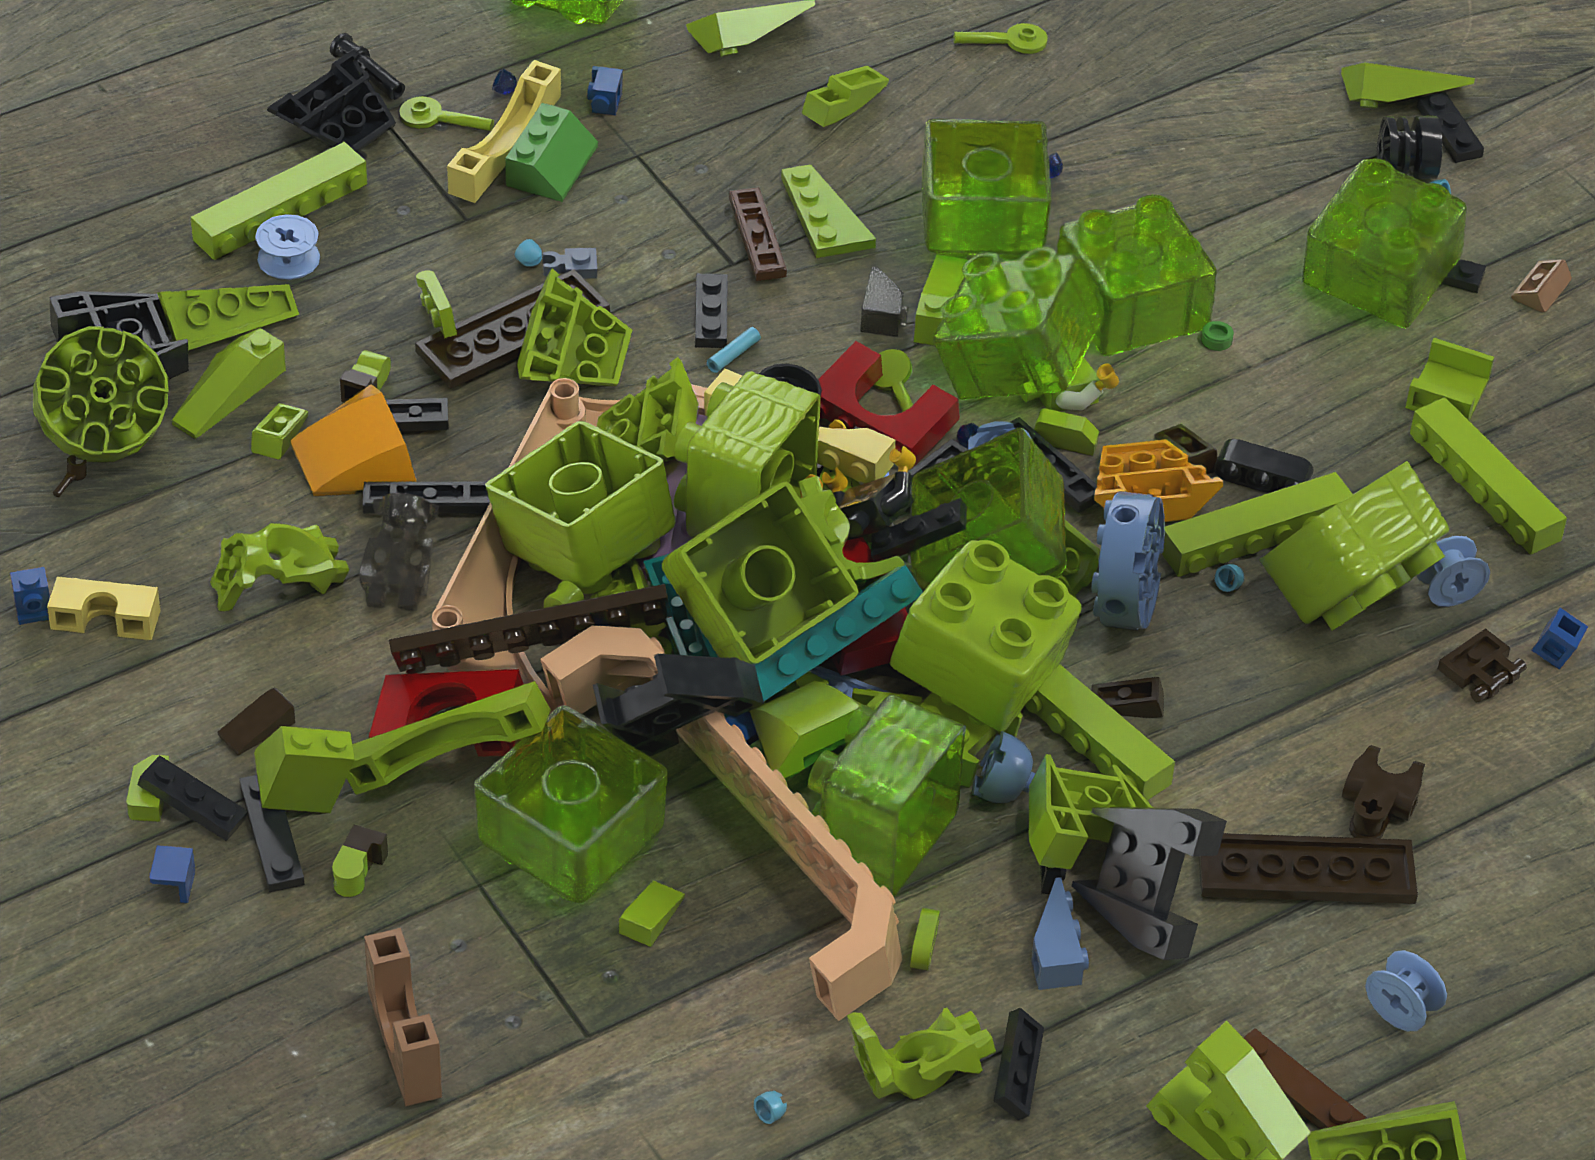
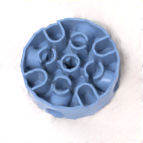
M1118 491L1112 500H1106L1104 506V520H1106V523L1099 524L1097 531V544L1101 545V550L1099 554V573L1094 572L1092 579V593H1098L1094 601L1093 614L1100 617V622L1104 626L1138 630L1149 626L1159 591L1161 573L1158 572L1159 554L1164 551L1165 538L1163 501L1161 498L1153 497L1150 494Z

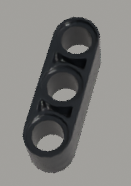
M1228 439L1225 441L1214 465V472L1220 479L1265 493H1271L1309 481L1314 472L1312 464L1305 458L1240 439Z

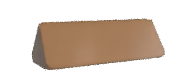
M1538 261L1511 295L1512 299L1537 311L1547 312L1572 279L1566 261Z

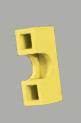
M66 577L56 578L47 605L51 630L84 633L88 622L92 618L100 615H110L116 618L118 637L152 640L160 614L158 587Z

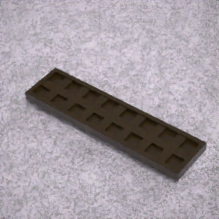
M662 584L389 639L391 654L399 671L415 674L425 671L428 666L438 664L441 667L455 666L462 659L474 657L475 660H486L494 657L497 652L507 650L509 653H520L528 650L529 646L541 643L543 646H555L561 644L563 639L575 637L592 625L627 628L640 623H645L647 626L658 625L665 622V618L672 617L666 586Z

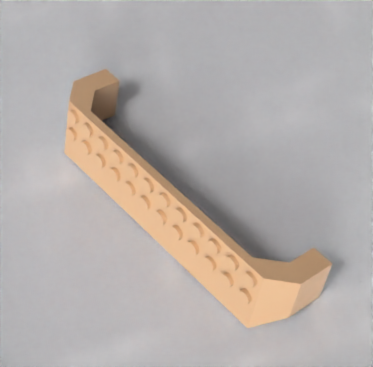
M592 625L540 660L551 700L572 721L597 704L593 689L594 684L598 683L622 691L634 685H643L653 680L652 677L658 674L654 655L665 654L659 641L655 637L649 638L641 628ZM715 711L676 729L677 734L852 924L849 931L809 957L817 998L840 1021L892 985L902 962V954L897 931L899 920L893 908L896 902L889 889L884 885L879 887L875 883L869 868L863 862L857 863L851 857L852 854L847 844L840 838L836 840L830 834V829L821 816L817 815L814 817L809 811V807L802 795L798 792L793 794L789 790L783 775L777 769L772 771L766 765V759L757 747L751 748L746 743L742 731L735 724L730 726L725 720L724 713Z

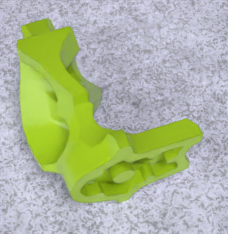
M818 476L799 481L803 498H800L801 502L806 506L807 512L824 534L839 561L843 563L845 569L854 580L858 592L893 569L905 565L899 556L869 563H856L847 560L843 556L842 549L849 535L850 524L845 514L836 504L832 491L830 489L822 490Z
M270 523L256 533H236L230 538L222 539L221 557L210 584L218 594V610L225 612L233 609L244 588H251L255 579L261 575H271L275 579L281 580L282 584L310 582L313 588L321 594H325L331 582H344L349 573V567L346 561L334 560L338 554L339 545L335 538L324 537L319 526L313 525L301 529L286 524ZM269 554L276 555L279 559L274 560Z
M943 1008L937 1020L928 1029L899 1036L900 1040L891 1049H884L881 1046L877 1034L870 1028L862 1013L853 1012L847 1015L855 1046H853L854 1053L860 1062L870 1088L878 1099L893 1093H901L912 1099L923 1097L944 1085L956 1071L979 1074L983 1071L980 1059L996 1053L991 1034L987 1029L981 1031L977 1017L972 1011L955 1018L948 1008ZM904 1061H914L911 1063H902Z

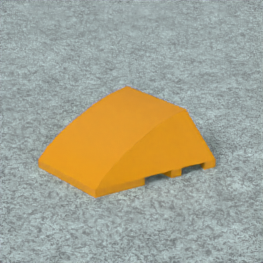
M372 384L290 440L313 496L355 494L357 490L364 489V482H417L406 443L383 393Z
M1166 439L1106 445L1102 447L1094 500L1104 508L1106 500H1112L1118 491L1150 494L1153 497L1162 499L1165 522L1187 520L1192 518L1223 487V480L1219 477L1212 479L1206 475V468L1204 466L1193 465L1188 462V455Z

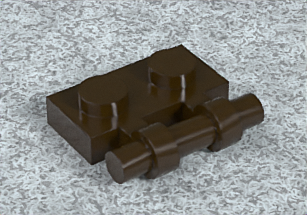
M1485 628L1441 658L1437 669L1462 689L1471 682L1477 687L1470 692V695L1475 702H1480L1485 698L1490 699L1498 694L1499 688L1503 685L1512 684L1518 680L1520 673L1525 671L1527 666L1525 661L1520 658L1514 662L1507 659L1510 647ZM1493 668L1498 673L1491 677L1486 672Z

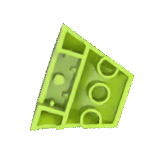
M551 269L530 316L517 363L519 378L550 382L567 378L575 381L577 384L617 386L632 329L602 306L596 307L582 296L583 292L579 288L575 287L573 289L558 278L560 275L558 272Z
M678 357L670 362L671 369L660 378H656L654 375L647 380L646 388L636 396L628 394L600 415L597 427L662 458L663 462L675 459L674 452L679 434L687 423L693 422L696 424L699 405L683 363Z
M817 681L810 682L750 711L770 769L772 771L777 769L784 778L805 769L804 757L857 732L866 740L895 726L893 719L864 706L840 690Z

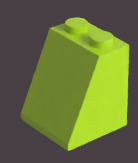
M281 726L254 752L262 808L331 813L355 760L350 732Z

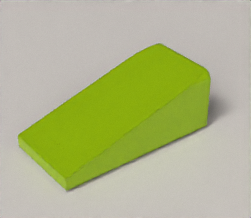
M278 403L252 431L251 451L270 458L281 459L291 445L290 440L297 435L308 417V411Z
M653 880L619 918V934L651 947L685 898V893Z

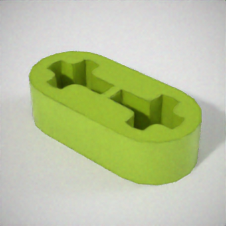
M921 909L910 968L929 971L940 920L939 910Z

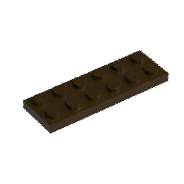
M575 269L558 276V278L573 289L575 287L579 288L583 292L582 296L596 307L602 306L610 312V304ZM544 283L456 323L457 335L445 338L442 331H439L416 342L415 352L450 389L519 357L533 307Z
M1223 833L1218 855L1199 856L1201 897L1416 904L1418 897L1412 840Z

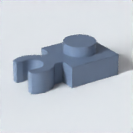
M565 248V255H560L553 251L544 252V276H548L551 269L558 273H566L575 269L584 279L597 278L596 248Z

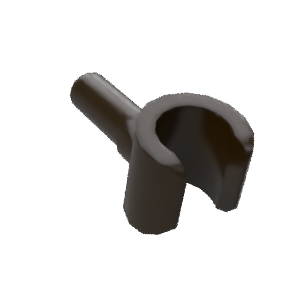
M75 455L67 458V473L53 491L56 497H60L74 480L79 481L86 477V459L81 464H76Z

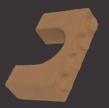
M401 928L364 936L368 993L405 1107L442 1098L439 1040L430 1014L422 1016L417 1014L412 990L410 954Z

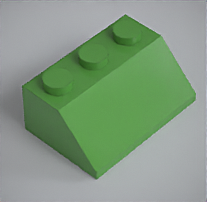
M541 103L505 158L506 186L563 202L597 149L598 141L570 110Z

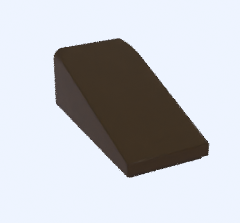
M1178 424L1154 434L1156 440L1166 439L1188 455V462L1191 464L1204 466L1206 468V475L1214 472V465L1218 458L1217 449L1183 424Z
M1159 677L1092 684L1091 691L1121 716L1142 718L1164 717V692Z
M274 687L261 695L218 731V736L237 755H240L265 741L281 726L289 727L295 724L294 706Z

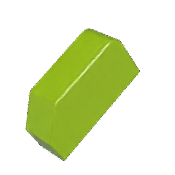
M1046 408L1040 410L1034 430L1053 447L1091 456L1094 455L1098 444L1099 430L1086 417Z
M151 755L133 766L126 800L128 816L131 820L161 821L164 802L137 785L140 776L159 755ZM160 755L169 761V756Z

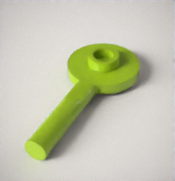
M1028 23L1016 24L1010 27L1007 33L954 32L953 35L954 44H1008L1013 50L1025 54L1042 51L1046 47L1048 36L1042 28Z
M430 97L411 98L405 101L399 110L401 121L411 128H428L438 122L492 131L494 128V119L443 111L440 103Z
M885 350L879 353L882 358L883 376L873 386L880 390H892L902 412H904L913 405L904 386L911 376L912 363L907 354L901 350Z

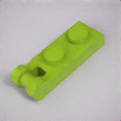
M430 270L419 272L416 275L418 286L422 288V293L420 294L421 303L426 308L427 314H430L434 328L440 327L445 338L457 335L451 305L435 273Z

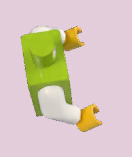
M1064 314L1058 319L1057 327L1060 330L1058 335L1053 334L1030 363L1029 380L1019 384V393L1025 402L1039 398L1047 409L1055 411H1082L1089 405L1099 403V396L1103 394V388H1115L1119 383V378L1115 374L1113 367L1108 363L1101 365L1096 373L1071 341L1064 342L1066 338H1075L1080 332L1079 325L1076 321L1071 324L1072 319L1068 314Z

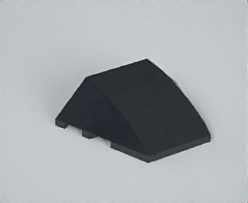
M354 49L332 63L331 70L300 92L294 96L289 92L267 108L268 112L295 125L326 146L333 148L345 142L356 153L396 124L381 95L376 93L370 84V77L367 71H363L357 61L358 56Z

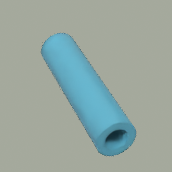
M754 327L747 329L707 360L708 368L714 373L719 372L761 339L759 331Z

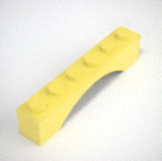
M533 60L520 76L511 100L493 130L477 145L461 148L447 165L448 194L473 203L478 201L505 167L506 156L541 103L555 105L560 99V68Z
M724 369L704 391L705 416H707L708 404L715 388L721 382L735 386L742 375L728 369ZM819 426L817 463L834 471L837 467L844 475L856 481L868 483L883 478L894 465L889 460V454L892 449H895L896 440L869 428L831 429Z

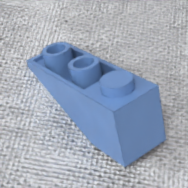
M1061 877L1055 878L1033 942L1031 963L1039 990L1082 985L1083 971L1089 968L1087 950L1085 947L1081 948L1079 944L1081 939L1078 919L1073 920L1071 915L1073 912L1072 896L1070 891L1065 892Z

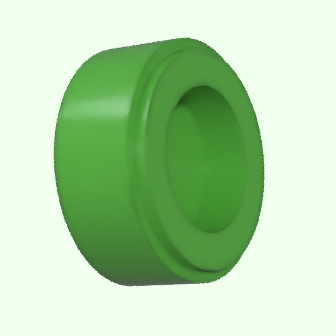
M1209 322L1202 329V344L1214 351L1226 350L1232 345L1234 331L1230 325L1224 322Z

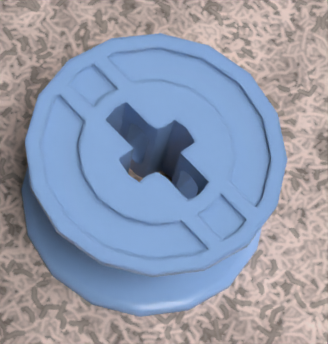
M286 214L272 217L263 222L257 229L255 237L259 248H261L257 258L260 269L271 277L286 280L302 278L313 272L319 265L320 260L319 251L315 246L319 235L315 224L307 218Z
M1452 536L1436 542L1445 557L1417 575L1418 580L1429 584L1428 595L1431 602L1438 606L1450 607L1472 599L1484 588L1490 576L1488 564L1480 558H1475L1477 548L1474 541L1467 536Z
M1405 950L1393 952L1387 958L1386 971H1374L1367 977L1365 984L1368 999L1380 1016L1394 1027L1407 1032L1418 1031L1422 1028L1427 1017L1426 1011H1438L1445 1005L1447 999L1445 984L1438 972L1426 960L1417 954Z

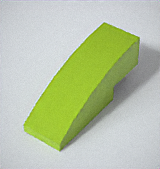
M869 66L832 75L829 77L827 87L807 92L802 114L822 127L836 123L851 115L874 98L888 84L889 79Z

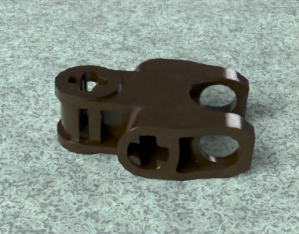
M1370 745L1355 760L1342 792V798L1354 802V814L1349 826V831L1354 838L1381 839L1392 816L1406 821L1411 819L1418 803L1425 768L1424 763L1413 761L1411 767L1406 772L1399 774L1389 773L1378 765V755L1381 748Z

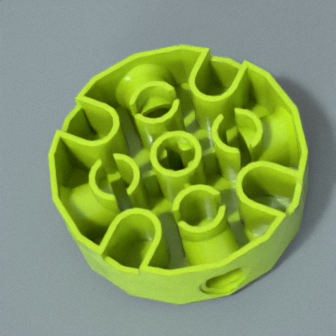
M88 326L65 335L46 353L33 385L34 413L44 435L64 453L75 455L82 460L86 459L87 462H115L137 453L155 435L168 405V376L157 353L140 337L124 330L121 332L114 328ZM97 391L99 394L105 392L107 396L105 399L103 397L98 398L95 392Z

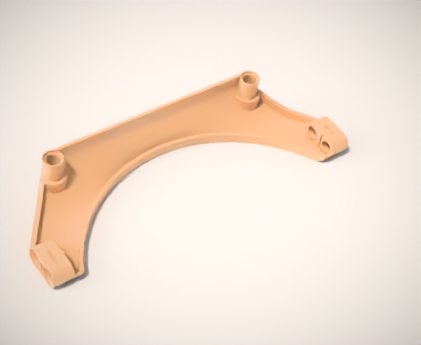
M567 378L553 381L509 467L575 422L585 421L597 427L598 417L620 400H597L579 397V387L575 381ZM691 384L699 403L698 414L705 415L704 391L707 388ZM491 502L432 614V631L513 615V590L522 559L505 549ZM507 650L497 652L494 657L486 660H475L472 657L460 660L461 662L458 665L447 667L449 672L519 669L524 684L536 682L551 711L542 732L516 740L514 748L550 758H559L564 754L580 718L576 717L571 721L551 700L548 688L534 671L525 652L509 653Z

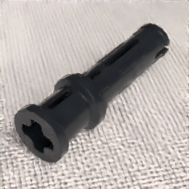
M341 33L334 38L330 45L331 55L341 58L354 49L358 56L357 61L363 71H367L370 77L369 80L385 92L392 100L402 96L405 91V85L370 58L368 49L354 43L352 36L348 33Z

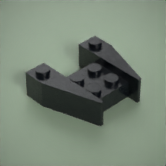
M80 291L49 297L51 328L57 343L65 335L88 326L114 328L121 332L124 330L140 337L157 353L168 376V380L189 371L188 340L183 339L169 342L164 327H168L158 294ZM97 391L95 392L98 398L103 397L105 399L107 396L105 392L100 394Z
M656 654L654 659L658 674L652 677L653 680L643 685H634L624 691L598 683L593 685L602 725L631 751L648 756L656 755L679 744L676 729L717 711L737 717L764 704L755 665L741 661L736 657L721 658Z
M1092 808L1091 813L1114 822L1099 879L1072 881L1071 886L1136 948L1163 960L1189 958L1198 924L1170 912V907L1185 853L1193 857L1218 855L1227 821L1194 808Z

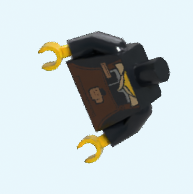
M902 447V453L897 449H892L889 454V460L898 467V472L849 488L845 492L843 490L848 485V479L837 467L835 468L836 475L833 479L827 472L823 473L822 481L832 491L836 504L849 521L850 531L848 538L853 539L885 529L914 502L910 493L911 473L908 470L914 466L916 457L906 447Z

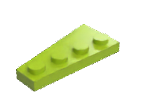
M811 164L782 169L781 179L816 258L876 248V238Z
M289 284L174 292L164 291L157 293L173 341L187 339L188 351L299 315Z

